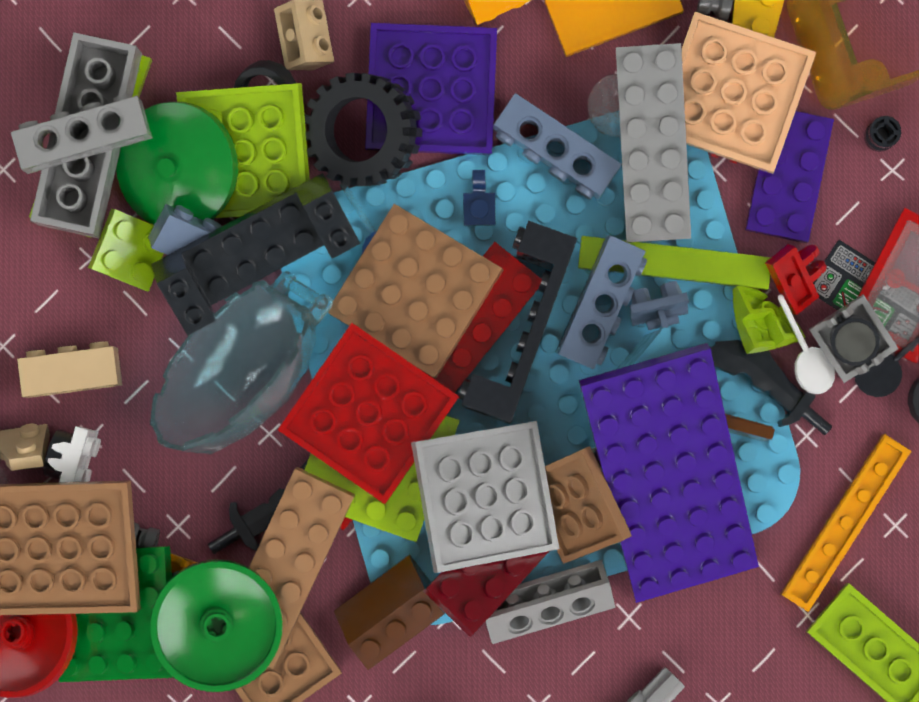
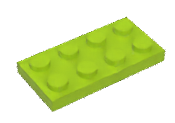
M846 583L806 632L886 702H919V644L852 585Z

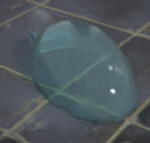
M285 271L280 274L271 286L264 280L257 281L242 294L236 292L224 299L227 303L214 314L216 321L188 335L164 372L163 377L166 380L160 394L155 392L150 425L153 427L158 443L162 447L181 453L211 455L251 434L290 400L307 372L315 344L316 326L331 309L333 304L332 298L327 294L320 295L296 280L294 274ZM289 291H292L311 303V305L307 308L286 295Z

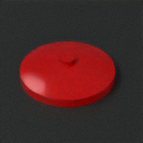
M76 614L0 615V697H28L47 689L60 678L67 669L75 652L78 636Z

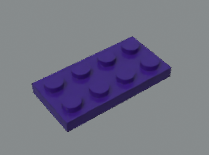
M795 111L774 173L771 174L760 169L757 170L745 231L806 244L809 242L834 119Z

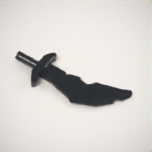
M740 340L717 341L714 346H709L716 368L733 376L738 373L745 374L753 387L763 392L768 391L769 396L787 411L785 417L777 422L779 427L790 425L803 417L823 435H826L831 430L832 425L810 407L816 394L808 393L805 390L801 392L793 385L771 357L769 350L747 354Z
M307 459L306 462L300 467L301 469L305 470V467H306V465H307L308 459ZM279 488L269 498L268 504L262 503L243 516L238 512V504L231 502L229 515L234 528L208 543L212 553H218L240 538L246 546L257 551L260 544L257 543L254 537L267 530L285 489Z

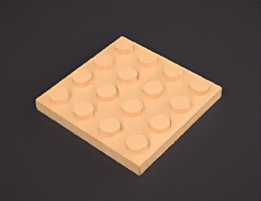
M694 12L682 46L686 145L773 174L816 52Z

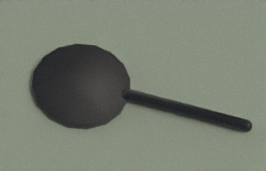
M919 336L895 356L890 354L879 365L870 367L868 372L856 375L855 382L859 389L873 397H885L893 393L900 385L902 378V369L898 361L919 344Z

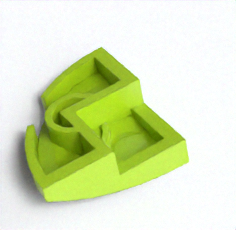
M736 286L733 288L734 314L738 332L747 354L768 351L798 342L782 306L778 308L774 303L764 301L768 298V295L757 289ZM798 325V327H799V329H800V331H801L803 337L805 338V335H804L803 331L801 330L800 326Z

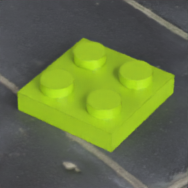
M111 208L88 268L149 292L155 277L151 264L162 259L164 254L151 247L148 236L154 225Z

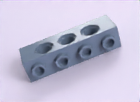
M516 93L494 123L493 130L498 132L495 135L497 139L510 147L513 143L524 150L522 152L524 157L535 164H538L539 161L550 167L548 172L562 182L567 178L577 185L575 190L589 200L593 196L598 200L600 199L622 165ZM531 124L536 127L538 135L533 139H526L520 134L521 127ZM551 142H558L564 147V153L559 157H553L548 154L547 145ZM579 159L586 160L590 164L591 171L585 175H580L575 172L573 163Z
M606 235L558 345L557 354L591 369H594L596 364L601 365L608 352V347L604 345L609 334L615 335L621 322L618 313L622 305L627 306L633 295L634 288L630 287L635 275L640 277L647 262V259L643 257L646 252L645 250L613 236ZM619 264L624 270V276L621 281L613 283L608 277V271L613 265ZM602 294H607L611 299V306L605 312H599L595 307L597 297ZM588 324H595L598 328V336L593 341H585L582 336V331Z

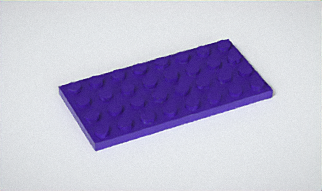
M708 343L579 380L602 473L632 535L621 541L620 545L636 603L759 567L711 348Z

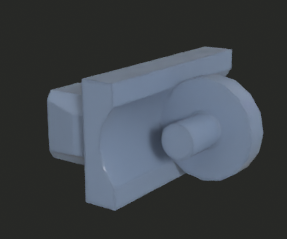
M677 281L661 285L662 298L651 300L648 288L634 290L632 304L630 305L632 326L646 323L648 330L668 328L670 325L679 324L678 316L688 314L689 299L687 292L682 293Z

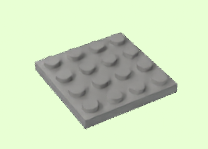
M537 421L411 443L434 573L559 549Z

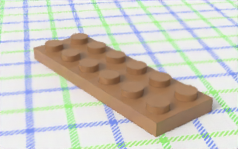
M299 467L294 469L249 566L271 587L281 609L282 637L278 651L268 666L271 669H274L355 497V494Z

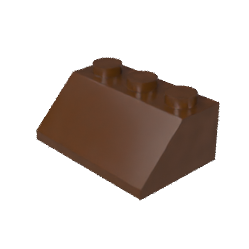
M410 554L333 611L349 647L367 670L378 664L445 614L423 592L431 581Z

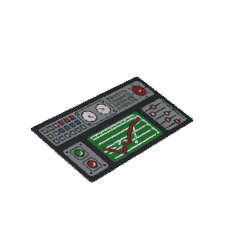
M838 240L824 261L827 266L826 271L813 282L819 299L836 310L852 302L858 297L875 262L841 240ZM885 282L872 308L887 330L909 340L919 321V294L904 286L891 288Z

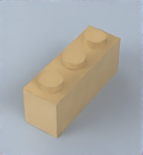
M108 341L90 343V349L77 351V346L59 347L57 354L46 355L45 350L26 352V358L17 359L22 397L33 398L122 386L118 348L114 346L109 347Z

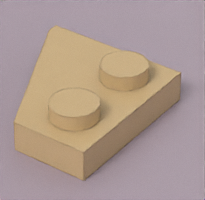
M31 423L20 428L0 431V459L6 462L11 471L44 466L50 437L48 425Z

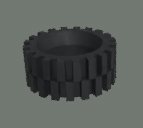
M366 73L345 74L346 77L336 76L329 80L331 82L330 86L322 85L316 90L320 95L318 99L310 98L307 104L308 107L312 108L311 115L304 114L305 123L309 124L306 140L310 141L311 147L307 148L308 157H315L317 159V162L313 165L318 171H326L328 173L326 175L327 178L332 181H341L343 185H381L387 183L386 180L396 179L402 175L400 173L402 168H409L413 163L409 157L411 154H418L420 145L415 144L416 137H422V128L416 127V121L421 120L419 111L412 109V105L415 104L413 98L403 93L405 89L402 86L390 82L391 80L385 77ZM365 98L375 103L384 114L387 123V135L382 148L375 156L358 162L344 155L337 146L334 137V123L338 113L346 104L356 99Z

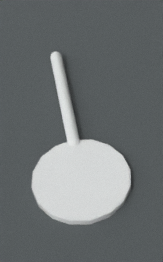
M780 294L778 295V300L803 350L798 354L795 361L794 372L800 386L808 393H824L834 382L835 369L821 348H808L784 296Z

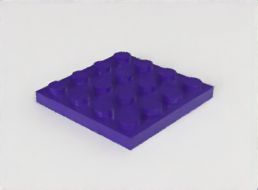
M371 23L369 74L390 79V82L399 84L405 89L403 91L405 95L413 98L415 104L412 105V109L419 111L421 120L416 121V127L422 128V137H416L415 144L420 145L418 152L469 155L492 154L497 28ZM367 99L365 149L380 151L386 140L387 123L380 108Z

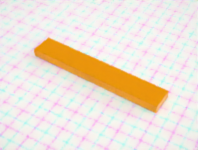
M882 434L780 593L782 596L805 611H810L908 458L911 450L886 434Z

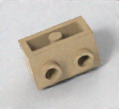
M292 0L274 8L284 65L287 70H316L334 62L323 0Z

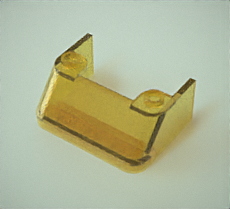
M788 0L787 11L800 47L816 52L809 74L818 100L825 108L830 110L840 109L912 85L919 79V70L890 79L885 65L878 60L869 59L857 63L837 5L846 0Z

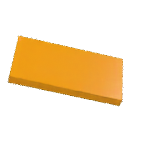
M544 0L565 57L684 12L680 0Z

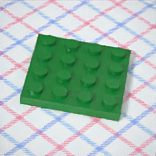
M170 546L136 548L141 609L138 612L76 614L78 625L77 644L72 660L60 676L59 682L174 678L158 660L150 634L153 605L163 586L172 577Z

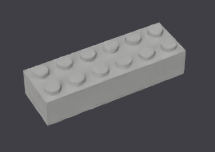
M73 32L55 114L69 112L71 115L82 112L81 107L91 103H100L102 106L113 103V98L122 94H132L133 96L142 52L135 45ZM116 115L110 116L105 122L106 130H115L120 124V117ZM82 124L77 126L74 130V138L77 140L85 138L89 131L88 125ZM50 134L47 149L52 148L56 144V134ZM120 148L42 170L30 221L43 227L100 238Z
M681 43L616 47L626 242L691 239Z

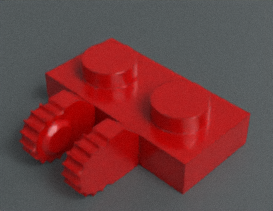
M787 244L765 262L779 293L784 296L794 315H798L819 298L813 282L827 269L823 260H816L811 263L820 253L818 247L813 244L805 246L800 251L797 250L796 246Z

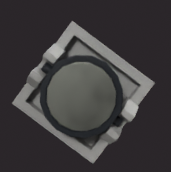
M864 294L809 328L843 383L858 374L868 372L870 367L879 365L885 357L899 349Z

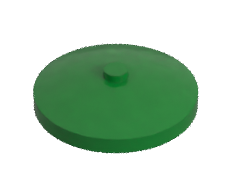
M166 102L145 109L152 139L121 147L116 166L117 179L126 201L140 217L155 225L165 204L174 208L176 205L183 206L189 209L194 214V217L203 221L205 218L214 219L229 203L238 177L237 153L227 129L212 113L198 105L187 102Z
M228 560L201 561L176 573L159 592L153 605L150 620L152 645L162 666L182 684L206 692L230 691L255 680L274 659L281 642L283 629L281 609L268 583L252 569Z

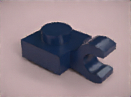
M472 170L473 193H463L464 226H495V193H486L485 170Z

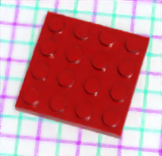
M351 323L282 422L278 431L386 504L414 464L411 443L431 439L459 396L367 332Z

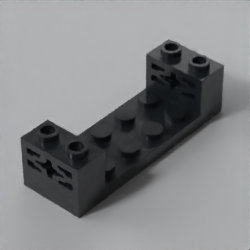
M322 173L152 263L151 266L159 289L188 336L216 321L211 305L322 246L326 247L330 257L333 259L361 243Z
M529 220L526 228L519 227L512 247L518 250L516 258L552 271L545 270L538 291L542 292L543 296L540 302L534 300L527 319L528 322L532 323L530 332L523 331L516 349L517 352L522 353L518 363L512 361L505 380L511 383L510 387L473 374L471 381L464 379L458 395L459 399L463 400V408L508 424L512 422L578 238Z

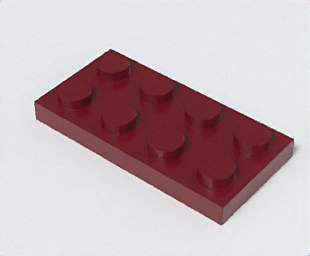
M549 551L444 571L423 592L471 637Z

